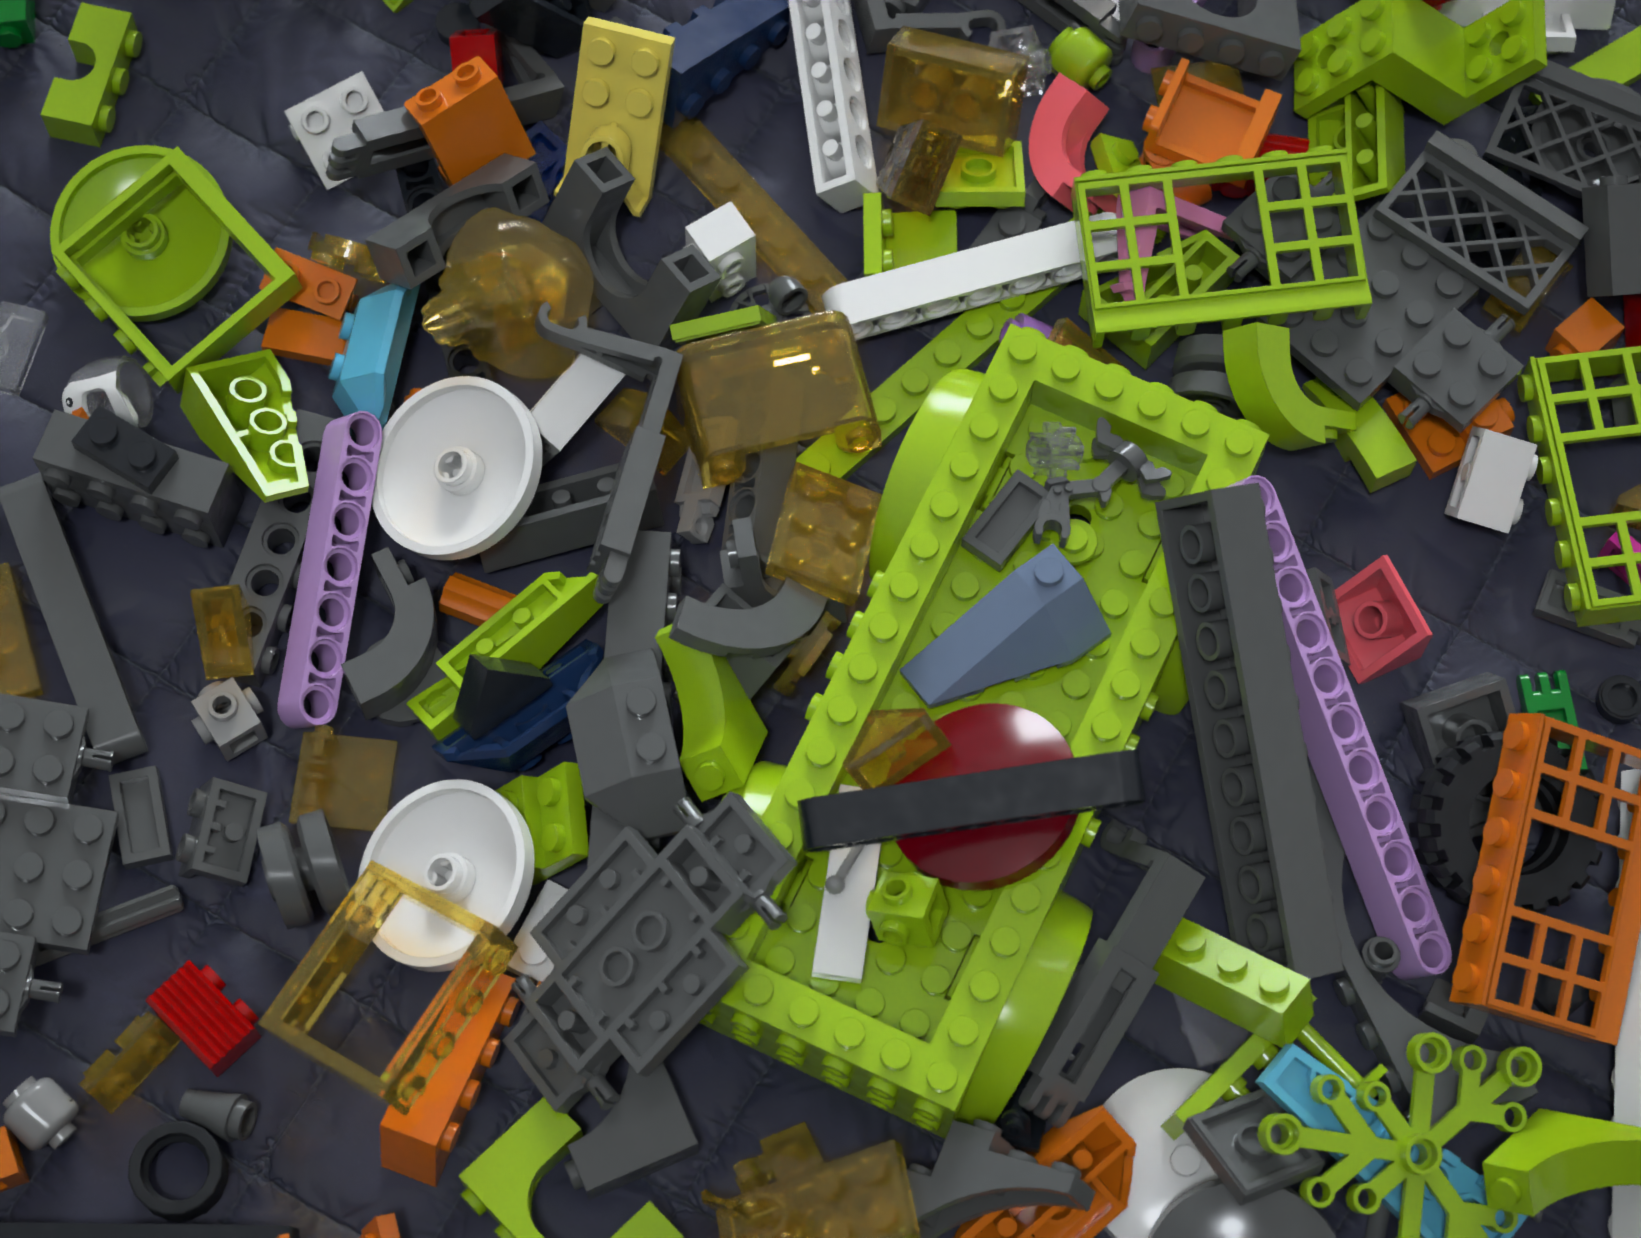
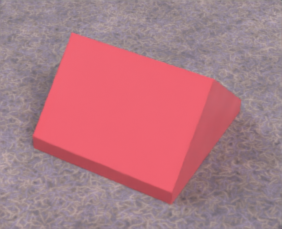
M1382 555L1335 589L1351 663L1348 667L1358 684H1364L1421 658L1433 634L1388 555Z

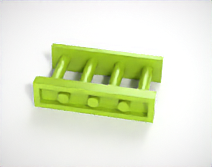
M1312 994V1001L1314 1002L1317 998ZM1309 1023L1297 1036L1302 1045L1319 1062L1347 1080L1356 1090L1364 1082L1378 1081L1388 1071L1380 1063L1362 1077ZM1252 1033L1161 1127L1175 1141L1185 1132L1183 1126L1186 1119L1209 1110L1219 1097L1225 1102H1229L1251 1093L1245 1087L1248 1082L1241 1075L1251 1065L1258 1071L1261 1068L1265 1070L1275 1058L1279 1049L1272 1042ZM1372 1088L1368 1095L1374 1099L1378 1092L1375 1088Z

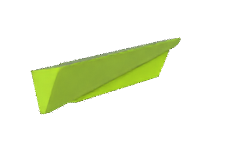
M560 571L543 573L436 662V665L446 677L413 697L406 704L437 742L459 727L453 719V713L469 655L475 654L528 662L540 670L604 605L596 602L593 598L598 574L590 572L584 577L566 578Z

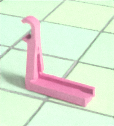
M1151 186L1130 191L1133 217L1166 213L1163 191ZM1120 194L1117 196L1116 219L1123 218ZM1174 196L1180 238L1187 239L1206 229L1216 237L1220 236L1232 242L1234 241L1221 230L1223 220L1227 217ZM1168 224L1135 228L1139 258L1152 256L1157 229L1169 233ZM1125 229L1117 230L1118 260L1129 259ZM1149 268L1141 269L1144 294ZM1131 270L1119 271V283L1110 285L1113 293H1120L1124 301L1135 300Z

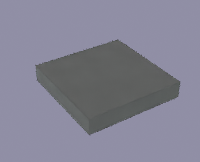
M1263 1089L1188 1117L1183 1126L1185 1133L1240 1206L1298 1183L1308 1177L1317 1175L1325 1164L1316 1150L1299 1148L1296 1152L1289 1155H1274L1261 1147L1257 1135L1260 1122L1270 1114L1286 1113ZM1274 1125L1271 1129V1139L1274 1143H1277L1281 1138V1130L1277 1125Z

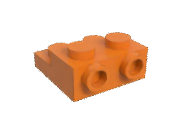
M1400 392L1386 398L1382 406L1429 480L1460 465L1472 426L1488 429L1510 436L1515 427L1512 423L1515 421L1513 408L1503 397L1495 399L1461 433L1443 418L1432 415L1429 412L1413 429L1406 428L1407 421L1402 425L1398 415L1412 402Z

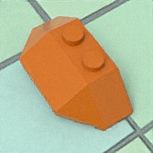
M1103 1105L1068 1119L1066 1124L1060 1128L1053 1126L1043 1135L1039 1153L1028 1151L1025 1153L1037 1159V1164L1051 1167L1052 1163L1057 1161L1078 1169L1082 1173L1080 1179L1096 1192L1089 1211L1043 1205L1015 1207L969 1220L960 1225L953 1238H1094L1128 1207L1133 1156H1135L1137 1143Z

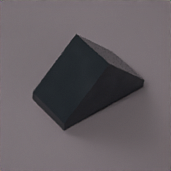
M470 654L453 713V719L475 741L551 688L553 684L547 676L531 663Z

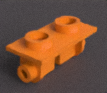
M278 247L275 248L274 251L295 273L303 287L288 301L339 321L342 320L345 311H354L358 303V296L353 294L358 282L357 278ZM264 274L259 286L261 290L272 282L266 274Z

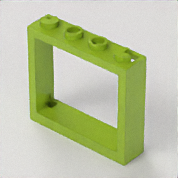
M178 146L51 251L61 264L56 273L68 287L74 291L80 286L89 296L84 304L101 323L109 318L119 329L113 336L130 355L138 350L148 361L142 368L160 388L168 383L177 394L183 390L186 367L219 360L303 288L289 266ZM182 183L272 282L174 365H171L82 266Z

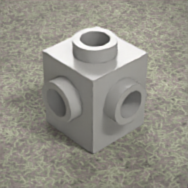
M233 677L224 682L216 681L207 685L200 691L198 697L191 701L198 714V717L191 720L193 726L205 745L212 741L215 742L227 762L268 738L261 721L257 717V714L264 711L250 687L241 691Z

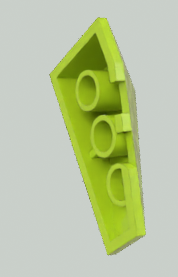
M271 349L186 367L180 407L198 437L223 462L229 463L231 470L265 503L308 492L309 483L304 455L296 430L297 416L296 411H293L291 402L292 388L290 379Z

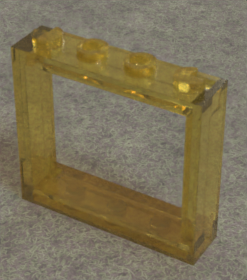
M371 860L258 1024L282 1044L406 1116L420 1094L423 1095L426 1085L442 1061L452 1052L455 1042L471 1018L479 1012L483 1000L500 975L508 969L506 966L519 947L497 926ZM401 897L468 932L475 936V938L379 1078L309 1037L307 1034Z

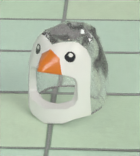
M128 356L105 357L88 362L71 374L60 400L65 413L89 419L100 405L139 429L149 424L154 410L152 389L146 372L135 358Z

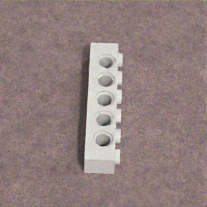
M788 0L816 195L838 212L844 213L863 206V193L879 192L850 0Z

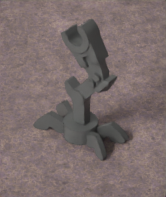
M1099 417L1096 426V437L1092 440L1091 453L1093 459H1108L1110 465L1094 479L1069 481L1064 476L1045 481L1044 489L1049 493L1046 499L1041 501L1032 536L1034 544H1040L1045 530H1054L1060 537L1059 547L1065 548L1071 530L1069 500L1096 497L1099 500L1100 507L1105 508L1110 501L1111 488L1121 478L1129 482L1137 480L1141 497L1151 500H1162L1165 498L1166 490L1159 482L1170 479L1172 471L1164 467L1156 469L1153 462L1147 459L1145 453L1136 444L1127 440L1124 441L1120 436L1110 433L1111 425L1105 418Z

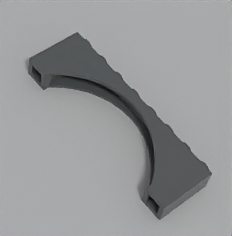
M1311 766L1309 767L1312 789L1316 796V813L1320 836L1325 847L1324 859L1329 887L1333 893V910L1337 933L1342 945L1341 956L1344 971L1334 973L1336 980L1333 981L1334 989L1344 1007L1350 1006L1359 1023L1355 1027L1363 1047L1367 1051L1373 1050L1379 1064L1381 1063L1388 1070L1380 1078V1081L1387 1085L1391 1095H1396L1404 1111L1401 1114L1409 1123L1414 1069L1407 1060L1406 1049L1411 1038L1419 1033H1439L1450 1043L1452 1054L1457 1047L1471 1044L1451 1038L1411 1015L1386 993L1365 966L1351 936L1344 911L1342 875L1345 851ZM1424 1044L1420 1048V1057L1423 1062L1429 1057L1428 1048ZM1482 1048L1486 1054L1487 1063L1485 1069L1481 1072L1480 1084L1496 1071L1497 1059L1501 1052ZM1469 1051L1464 1057V1063L1468 1069L1474 1063L1473 1055ZM1513 1058L1511 1061V1072L1515 1076L1518 1072V1063ZM1452 1062L1442 1072L1435 1073L1430 1127L1456 1106L1459 1073L1454 1070ZM1535 1085L1529 1087L1510 1086L1491 1104L1517 1102L1525 1105L1538 1091ZM1471 1121L1456 1135L1465 1132L1471 1128H1474L1482 1123Z

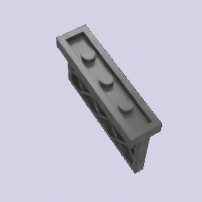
M1547 59V67L1514 85L1483 156L1582 196V188L1592 187L1587 184L1582 172L1584 169L1604 163L1609 176H1618L1611 159L1632 151L1641 169V140L1638 141L1635 136L1641 137V98ZM1522 89L1539 95L1546 110L1524 117L1518 103ZM1552 101L1559 103L1560 105L1554 107ZM1569 109L1581 112L1588 127L1566 135L1558 113ZM1513 112L1517 121L1507 124ZM1550 117L1558 138L1537 146L1528 125ZM1594 118L1602 122L1596 124ZM1611 126L1624 130L1629 145L1608 152L1599 131ZM1520 128L1529 149L1513 154L1497 146L1503 134ZM1591 134L1600 156L1578 163L1570 142ZM1562 145L1570 167L1557 172L1546 168L1540 153ZM1532 156L1534 162L1529 161L1526 158ZM1574 173L1576 180L1568 177V175ZM1639 174L1628 178V184L1639 182Z
M1438 130L1429 139L1421 155L1379 204L1373 214L1374 218L1524 316L1563 266L1572 259L1589 230L1587 226ZM1423 170L1440 181L1441 188L1421 190L1417 176ZM1454 198H1466L1478 206L1479 213L1458 214ZM1445 199L1448 215L1427 217L1424 201ZM1414 202L1417 218H1403L1390 209L1395 203ZM1503 222L1516 231L1517 237L1496 239L1492 223ZM1482 224L1486 240L1465 241L1461 225ZM1451 226L1455 242H1439L1433 238L1430 228ZM1530 247H1541L1557 258L1551 263L1535 264ZM1520 248L1524 265L1503 266L1499 250ZM1489 251L1493 267L1479 268L1470 261L1468 252ZM1544 274L1539 280L1538 275ZM1528 276L1531 291L1526 298L1509 287L1507 277Z

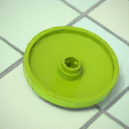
M152 145L123 147L103 154L84 166L65 186L55 205L50 227L51 251L173 149ZM187 156L224 196L212 175L201 164ZM181 183L82 267L131 321L160 320L178 314L193 306L213 288L228 263L233 238ZM53 255L54 262L57 266V269H59L61 267V264ZM80 286L73 291L83 302L89 298L88 294Z

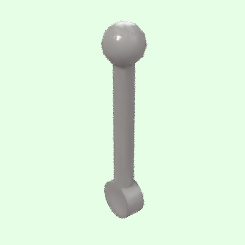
M865 845L852 847L837 873L826 880L825 887L830 894H839L844 890V878Z

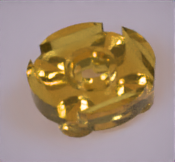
M312 232L307 248L308 251L312 252L310 259L339 272H343L345 265L354 267L353 272L361 274V278L386 285L387 281L380 279L367 245L326 234L324 238L318 232Z

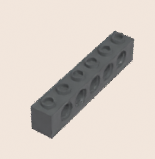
M297 408L296 430L299 444L302 445L305 466L307 467L309 464L319 461L324 430L335 419ZM350 427L351 439L356 443L352 429ZM306 471L309 483L308 492L266 503L261 500L200 656L208 673L228 679L233 677L235 681L259 688L262 687L266 674L272 675L274 673L280 655V650L277 648L282 632L288 633L291 627L293 603L296 598L317 471ZM298 502L310 503L309 507L303 512L293 513L289 511ZM290 542L294 544V547L285 554L273 553L274 549L281 543ZM266 584L279 585L277 590L271 595L260 596L257 594L259 589ZM251 625L262 626V630L255 637H241L245 628Z

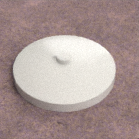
M458 376L447 378L428 385L411 396L396 410L382 430V442L372 497V507L386 533L408 550L435 560L467 558L485 551L499 542L521 520L539 484L543 450L539 429L534 417L525 404L510 391L493 381L480 377Z
M450 779L426 785L397 803L382 819L372 834L364 851L358 874L357 901L362 923L374 944L392 959L408 967L427 972H443L458 969L475 962L493 950L517 922L525 907L532 886L535 862L534 847L528 825L521 813L507 798L481 783L463 779Z
M1170 1068L1152 1071L1127 1082L1103 1104L1104 1108L1137 1143L1135 1156H1133L1128 1207L1104 1228L1111 1238H1148L1162 1213L1181 1195L1203 1183L1219 1179L1218 1175L1185 1132L1174 1141L1161 1127L1212 1075L1211 1073L1189 1068ZM1219 1097L1210 1109L1226 1102Z

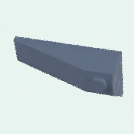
M1051 544L1008 575L902 667L900 674L930 709L981 693L985 690V687L1010 679H1014L1016 682L1030 677V673L1056 665L1057 668L1072 664L1111 637V631L1082 576L1054 544Z

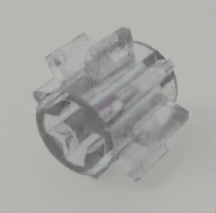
M1043 422V432H1030L1025 455L1029 464L1034 467V475H1047L1048 479L1061 476L1067 478L1066 470L1080 469L1079 464L1083 458L1084 445L1080 438L1075 435L1077 430L1075 427L1062 426L1061 422Z

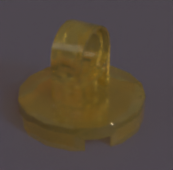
M825 611L807 636L805 635L799 642H795L796 645L786 656L789 661L772 687L788 698L796 688L789 680L797 683L801 676L804 677L833 637L832 633L840 626L841 621L828 611Z

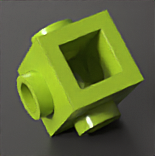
M883 871L876 889H872L869 892L866 901V915L872 922L878 940L895 946L908 944L934 948L949 910L939 878L925 877L914 872L897 873Z

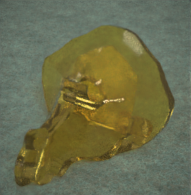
M496 207L482 209L469 218L455 236L447 254L446 268H444L443 274L439 277L438 284L442 292L427 301V304L421 309L424 317L422 326L425 331L433 335L436 343L448 344L449 347L467 344L475 358L479 361H486L505 373L523 378L542 379L562 374L572 366L577 351L543 339L535 329V318L541 305L548 301L552 308L548 316L550 322L568 329H574L577 319L586 315L588 327L590 304L594 289L591 267L576 243L554 232L541 222L517 216Z

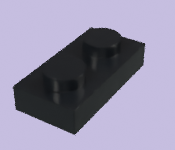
M100 405L71 441L77 451L151 495L179 459L176 450Z

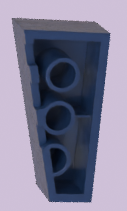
M715 0L711 9L701 5L693 10L689 21L684 26L675 21L665 27L663 35L675 37L676 39L663 122L673 129L685 118L692 119L699 113L706 100L715 93L718 95L723 93L729 87L733 77L743 69H751L766 49L772 44L777 46L782 43L791 28L789 24V1Z

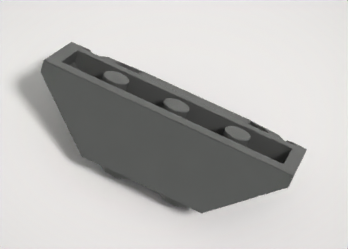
M653 648L605 657L566 705L585 800L624 827L628 826L637 829L646 841L677 835L684 828L685 824L673 812V808L675 805L681 806L678 801L686 798L662 680Z

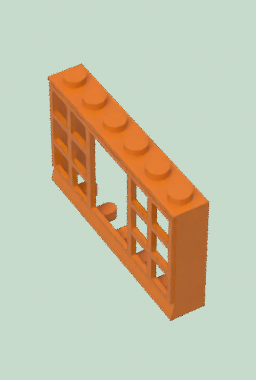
M1543 713L1509 714L1507 727L1503 733V746L1498 770L1493 781V794L1488 818L1483 829L1479 861L1473 877V889L1467 918L1463 925V937L1457 966L1452 977L1453 985L1449 999L1450 1002L1583 1042L1617 1046L1641 929V777L1637 794L1626 792L1614 786L1619 763L1641 769L1640 749L1550 718ZM1549 737L1572 746L1567 771L1544 763ZM1584 750L1607 758L1602 783L1579 775ZM1541 774L1565 782L1558 816L1534 809ZM1577 786L1600 794L1593 828L1570 821ZM1612 798L1627 803L1628 811L1633 813L1628 840L1605 833ZM1532 820L1618 848V857L1624 860L1619 887L1612 889L1608 896L1609 905L1614 907L1609 935L1514 906ZM1512 916L1535 923L1528 959L1504 952ZM1548 928L1571 935L1564 970L1541 963ZM1583 939L1599 944L1600 953L1605 954L1600 981L1576 974ZM1502 963L1526 970L1519 1006L1495 999ZM1538 974L1562 981L1555 1016L1531 1010ZM1574 985L1589 989V998L1595 1002L1590 1027L1567 1020Z

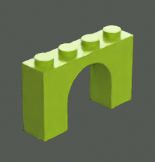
M543 1097L458 1176L462 1185L466 1188L460 1196L479 1217L487 1211L497 1221L499 1226L493 1231L499 1238H544L536 1229L532 1220L534 1193L543 1177L570 1153L568 1145L583 1137L581 1128L567 1113L555 1112ZM649 1201L610 1238H684V1236Z

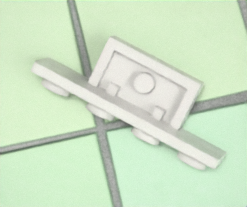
M1453 0L1443 3L1442 9L1439 12L1460 26L1466 27L1509 0ZM1544 0L1547 54L1574 52L1577 38L1574 29H1609L1616 0Z

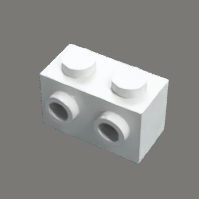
M732 201L685 227L686 246L683 249L693 244L722 277L709 298L710 302L722 296L730 297L735 295L745 286L746 282L756 277V235Z
M1472 426L1444 514L1509 534L1511 525L1517 524L1523 511L1524 502L1520 497L1525 482L1532 479L1537 468L1538 456L1535 454L1537 444Z

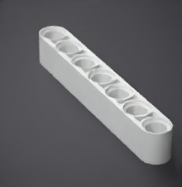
M1113 212L1089 216L1090 221L1116 219V214ZM1075 221L833 286L822 295V301L834 337L839 342L855 341L1082 279ZM1117 230L1091 232L1095 262L1118 260Z

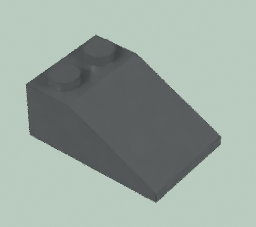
M1485 672L1400 702L1414 749L1424 771L1425 769H1434L1438 764L1435 757L1444 749L1455 748L1457 741L1468 736L1482 735L1484 732L1504 731L1507 727L1509 714L1516 713L1506 678L1490 672ZM1494 780L1489 782L1480 791L1473 803L1469 821L1471 838L1483 835L1493 794ZM1536 796L1534 809L1543 811L1542 805Z

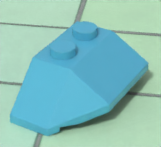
M391 283L361 298L353 314L345 312L338 336L339 339L346 340L343 354L335 353L328 379L336 381L332 398L344 416L358 411H368L375 415L381 424L382 430L384 429L420 284L410 290Z

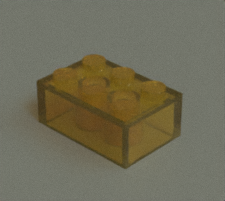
M903 26L887 44L876 126L897 131L899 127L915 122L913 131L917 121L923 120L917 133L919 137L943 143L954 140L953 145H955L958 138L962 137L959 147L1003 157L1017 138L1030 56Z

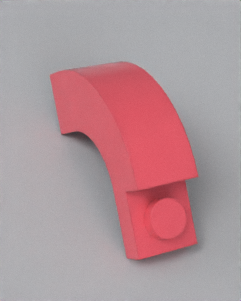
M1059 73L1044 94L1034 115L1029 136V159L1035 178L1041 187L1073 212L1071 191L1074 177H1080L1086 172L1085 151L1087 144L1110 108L1087 89ZM1113 194L1086 197L1088 212L1092 215H1095L1099 209L1103 212H1113L1116 214L1117 197Z

